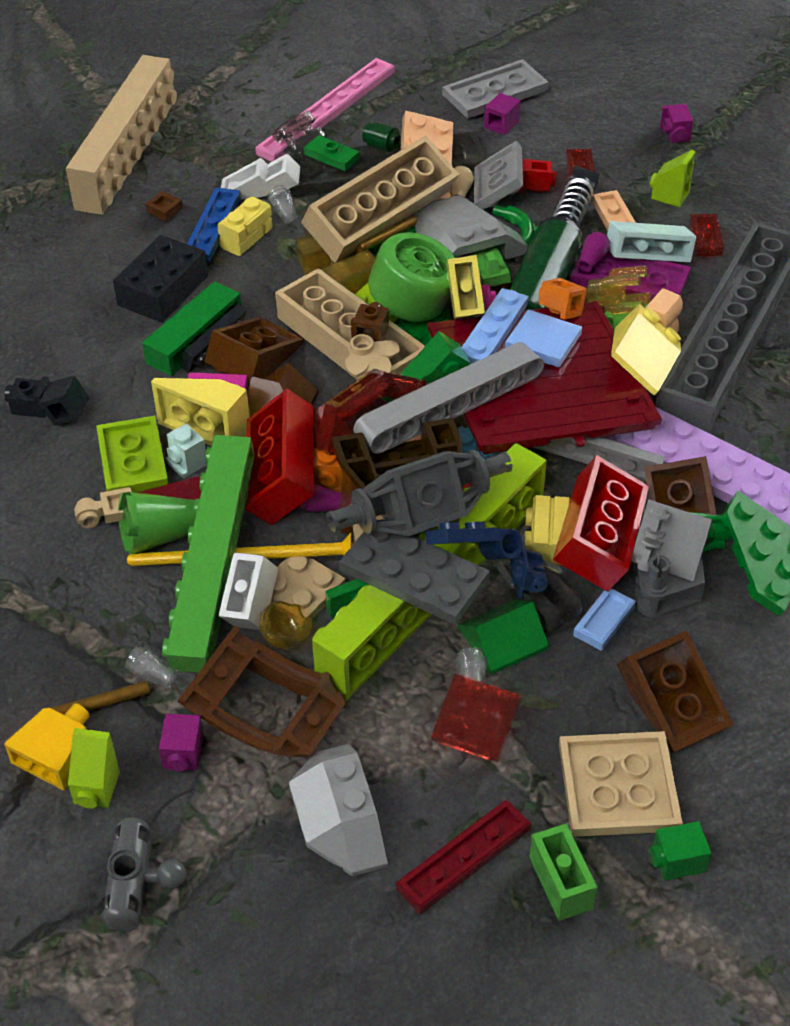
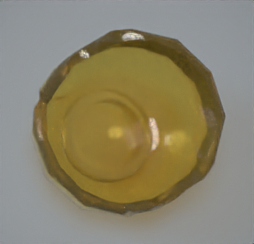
M284 601L271 602L260 614L261 634L270 645L277 649L295 648L312 633L313 620L311 617L303 616L299 604H288Z

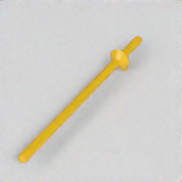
M350 533L343 542L236 548L235 553L259 555L267 559L296 556H344L355 541H352V533ZM188 551L130 554L127 557V563L130 566L182 564L183 554Z

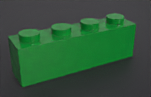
M214 281L142 342L145 363L172 377L181 369L180 364L184 351L238 303L241 305L240 293Z

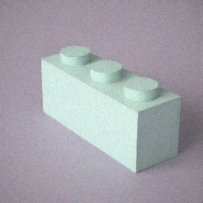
M610 221L607 237L610 240L609 252L617 258L691 262L696 236L685 226Z

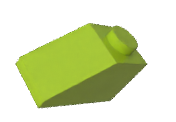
M690 150L663 164L658 173L652 175L650 187L653 188L651 199L681 207L690 192L696 151Z
M74 728L68 779L73 803L89 809L95 807L109 808L120 773L110 732Z

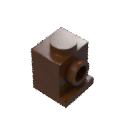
M372 302L369 305L360 304L355 318L351 319L352 338L356 335L365 334L372 337L374 342L383 341L389 328V308L383 307L378 302ZM364 328L373 330L374 335L363 333Z

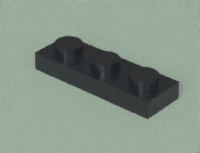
M239 303L184 351L180 367L187 373H190L196 366L202 367L206 363L204 361L212 331L242 322L247 310Z

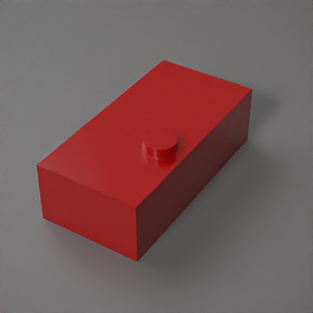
M285 389L249 417L246 424V437H251L255 458L244 509L270 525L276 523L314 495V406L289 389Z
M596 455L576 479L553 560L608 592L629 570L649 485Z

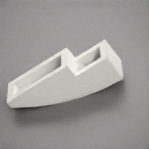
M288 154L269 164L260 158L223 178L221 188L239 190L241 200L252 196L258 198L272 195L299 184L300 166Z

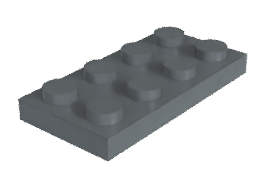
M380 531L370 534L363 532L339 561V571L454 625L464 615L486 585L490 576L489 570L432 544H426L425 541L417 537Z

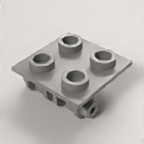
M648 500L631 561L638 563L637 568L639 570L648 572L650 558L657 555L656 565H658L660 555L667 557L671 563L668 574L694 581L712 519Z

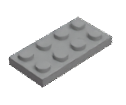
M521 59L443 86L442 95L468 119L485 113V106L499 93L522 100L547 91L549 82Z

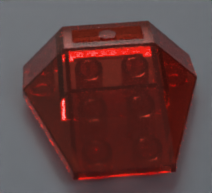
M375 368L353 380L314 408V441L318 450L330 456L336 455L331 443V437L353 434L346 421L354 414L368 407L381 395L396 400L426 386V381Z

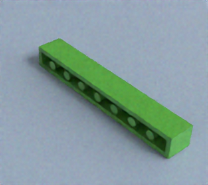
M214 435L212 447H207L205 456L207 469L206 473L202 472L200 476V490L202 492L200 499H196L194 503V516L196 519L194 525H190L188 530V543L190 546L188 552H184L182 557V571L184 573L182 580H178L176 583V609L172 608L170 611L169 627L171 631L169 638L164 639L162 647L163 657L167 658L171 671L199 673L216 650L222 620L218 615L233 554L237 547L255 458L251 437Z

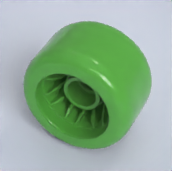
M413 232L395 234L382 244L370 271L368 286L371 296L376 302L382 304L383 307L389 308V314L399 319L410 322L433 320L442 314L451 298L446 262L448 259L455 257L447 247L429 236Z

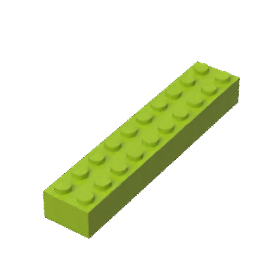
M515 443L507 451L511 462L505 463L506 465L512 464V471L490 478L489 491L481 495L467 516L460 518L459 529H464L467 522H485V528L516 530L526 520V508H533V498L536 495H544L547 460ZM439 526L422 531L418 538L426 542V531L439 530ZM479 543L432 544L478 566L486 560L480 552ZM365 585L350 604L341 607L335 618L326 627H321L315 633L312 639L314 670L322 674L325 672L331 674L330 680L337 693L340 691L343 699L347 701L432 614L378 588Z

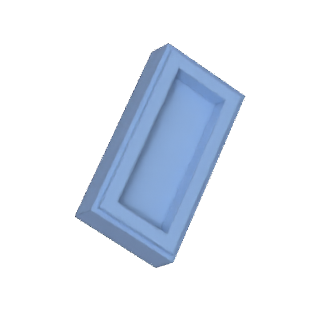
M612 588L608 592L604 590L574 628L573 636L602 651L634 610L636 601Z

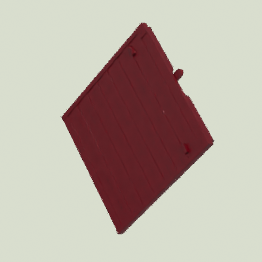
M598 301L584 303L582 316L565 320L560 318L561 314L550 312L549 307L533 309L532 311L582 326L581 335L560 367L544 363L541 374L534 380L463 414L478 451H482L483 454L508 451L515 443L524 448L545 446L550 444L551 440L573 437L578 447H584L586 441L583 435H587L589 438H599L653 430L655 426L661 425L662 418L645 387L611 356L614 330ZM527 310L523 311V313L517 320L516 324L514 325V327L512 328V330L510 331V333L508 334V336L506 337L498 351L505 348L506 340L513 332L515 327L518 325L520 320L523 318ZM483 316L428 322V331L431 338L440 331L462 347Z

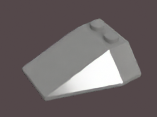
M462 195L432 202L413 214L417 218L415 224L416 233L439 241L451 251L455 258L497 246L499 252L506 260L524 255L528 249V245L516 231Z

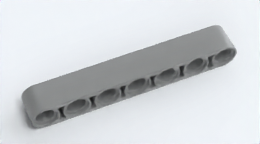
M515 343L362 415L356 421L353 431L354 433H363L366 445L373 453H383L422 434L423 422L455 418L534 380L541 374L544 368V361L524 343Z

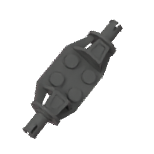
M470 450L466 453L445 451L388 470L363 489L353 490L351 494L352 505L327 512V519L333 520L328 522V525L334 533L359 523L362 530L367 534L380 531L411 536L439 526V523H447L462 518L470 513L481 495L489 491L491 477L512 471V464H505L511 462V458L507 452H502L483 460L482 456L475 450ZM470 483L471 487L463 493L462 486ZM386 515L388 519L376 520V516Z

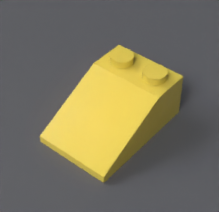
M639 304L615 327L611 356L650 393L655 395L660 390L681 352V338L671 327L666 329L659 322V316L651 308L645 309Z
M154 378L151 381L158 424L175 430L187 423L204 439V443L211 446L214 435L246 437L247 419L250 417L247 389L222 379Z

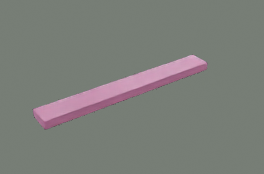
M375 58L256 146V155L273 162L288 154L394 74V65Z

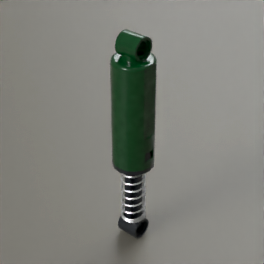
M575 165L553 217L544 219L538 225L510 290L529 296L525 310L548 308L539 304V290L542 287V281L556 278L566 280L570 274L575 258L582 246L583 236L579 226L593 196L600 176L599 173Z

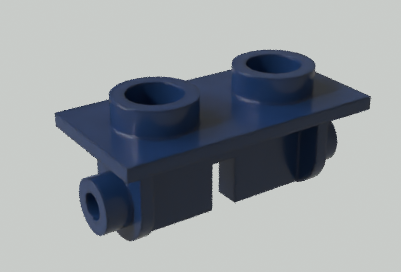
M523 541L521 554L510 561V570L513 571L512 584L516 585L518 598L522 597L523 590L542 592L548 585L542 555L526 550L525 541Z

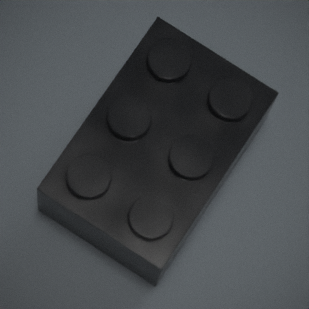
M159 235L113 280L117 306L163 323L208 277L205 251Z

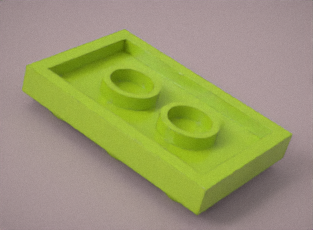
M155 415L96 425L106 491L130 487L131 492L137 493L168 484Z

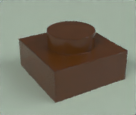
M161 191L145 204L147 213L164 221L170 219L183 208L181 199L164 191Z

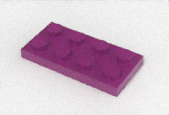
M608 252L590 272L580 270L576 264L571 274L570 282L585 288L650 302L662 288L682 295L690 276L691 267L662 260L617 258Z

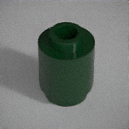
M373 122L365 125L362 132V140L369 147L391 153L399 147L401 135L396 127Z

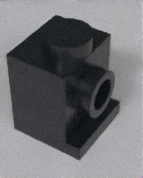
M43 377L42 380L16 378L13 385H7L4 398L9 404L11 414L45 418L46 413L40 406L39 401L50 384L49 377Z

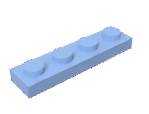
M503 288L500 290L462 346L471 364L498 351L527 307L529 296Z

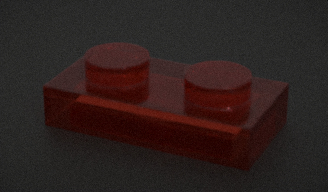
M566 149L565 158L569 180L575 165L595 172L591 149Z
M690 214V229L696 236L694 245L696 256H723L724 245L717 214Z

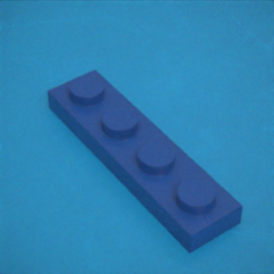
M215 187L187 243L205 251L206 263L211 262L220 243L217 224L237 208L241 200L239 190Z

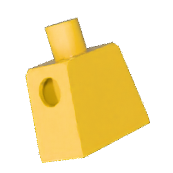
M76 703L64 715L51 708H43L4 743L10 763L65 791L68 787L74 728L86 729L83 724L90 717L88 711Z

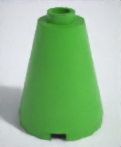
M122 492L119 497L118 511L124 510L123 520L119 521V528L124 549L126 552L129 551L128 555L142 553L187 537L189 527L194 525L196 519L194 516L195 500L136 492Z

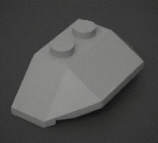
M350 744L315 752L289 781L290 791L306 847L329 862L343 868V871L351 876L388 867L377 812L358 753Z

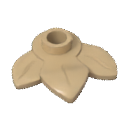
M356 335L348 344L345 368L353 377H359L365 372L376 378L387 377L391 374L392 370L389 358L396 356L400 350L389 341L374 342L372 337L368 335Z

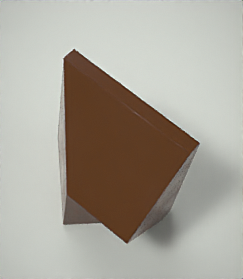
M288 363L265 378L251 377L247 396L249 415L251 417L285 389H289L313 405L318 395V389Z
M706 456L644 467L646 484L649 485V500L687 512L716 515Z

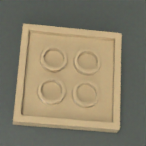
M665 731L559 737L562 772L570 829L573 837L656 833L657 829L683 824Z

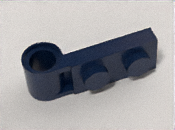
M459 522L439 523V530L426 531V544L479 543L480 552L487 560L514 559L521 554L523 549V540L518 531L514 529L485 528V522H467L464 529H459Z

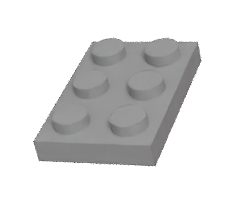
M517 140L474 167V204L483 210L494 207L500 199L507 195L515 194L523 186L522 147Z

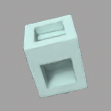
M187 423L167 434L169 447L167 448L168 457L165 458L166 463L183 479L206 466L204 439Z

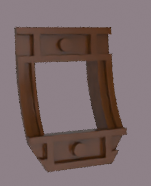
M234 626L178 699V703L194 714L200 715L201 719L247 745L275 755L309 758L346 704L340 691L337 693L330 680L331 674L328 672L322 674L298 665L272 651L259 641L253 642L239 632L240 628ZM246 668L251 669L273 683L307 697L280 738L260 731L218 707Z

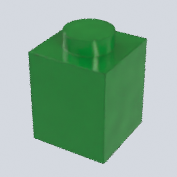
M699 821L657 829L654 843L649 847L652 864L655 868L659 867L664 881L707 872L711 851Z

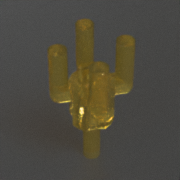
M647 266L614 268L609 271L608 277L589 280L585 299H588V302L598 301L600 306H605V311H609L611 315L630 313L639 304L645 308L644 304H649L652 301L651 293L626 294L625 286L640 285V277L648 276Z

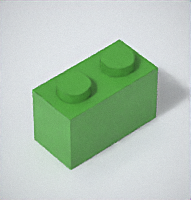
M567 824L532 834L529 858L558 921L593 910L597 886Z

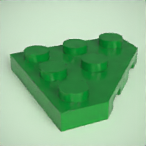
M737 491L729 501L721 516L724 528L729 529L734 540L732 549L740 569L744 568L750 582L747 588L751 598L775 615L780 616L786 610L790 601V525L740 491Z

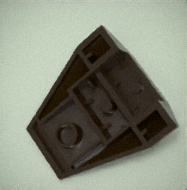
M453 418L423 422L420 440L401 443L379 454L373 453L367 447L362 432L331 437V443L340 467L354 484L361 489L388 470L445 451L462 453V439ZM381 515L384 519H388L386 515ZM460 518L450 522H459Z

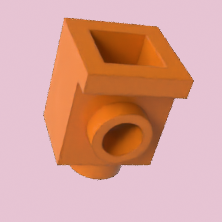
M562 278L542 281V287L539 290V304L549 307V311L552 313L561 314L560 318L564 320L582 316L587 288Z
M314 448V483L341 493L343 469L338 463L334 449Z

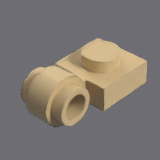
M131 488L101 492V501H94L92 498L80 499L74 508L77 523L83 528H93L99 523L101 516L105 517L106 523L123 520L124 510L118 511L119 497L122 492H131Z

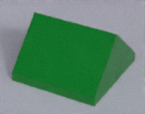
M514 599L458 624L459 631L491 675L544 652L549 648L534 602Z

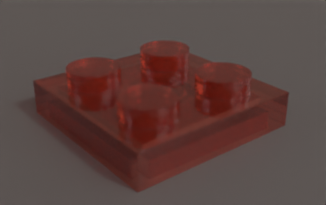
M454 674L431 739L443 745L498 763L521 696Z

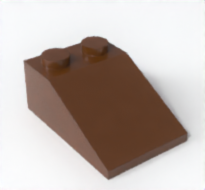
M259 316L213 330L204 362L214 366L216 371L223 374L247 375L248 386H250L251 377L265 378L273 373L303 344L304 338Z
M687 630L632 654L616 664L631 696L657 732L665 731L667 745L671 753L734 725Z

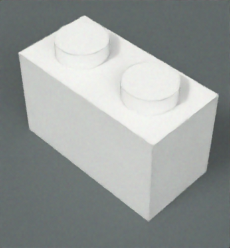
M234 553L218 616L233 626L264 631L279 568L264 556Z

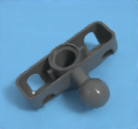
M127 817L120 820L115 828L116 839L113 841L112 854L107 862L108 880L105 893V910L102 913L105 926L109 930L132 931L139 926L146 883H159L167 889H175L182 885L186 878L184 865L175 859L165 860L159 867L148 868L152 841L150 827L140 818ZM139 831L148 833L147 843L138 839ZM125 869H134V871L127 876L119 875ZM130 896L138 901L137 913L128 909Z

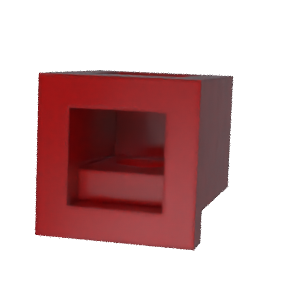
M522 159L523 186L519 190L520 194H524V189L540 193L542 191H550V187H555L556 171H552V161Z

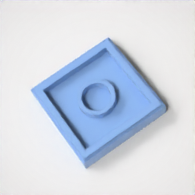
M528 309L506 340L505 348L522 342L542 358L544 363L560 367L580 337L582 326Z

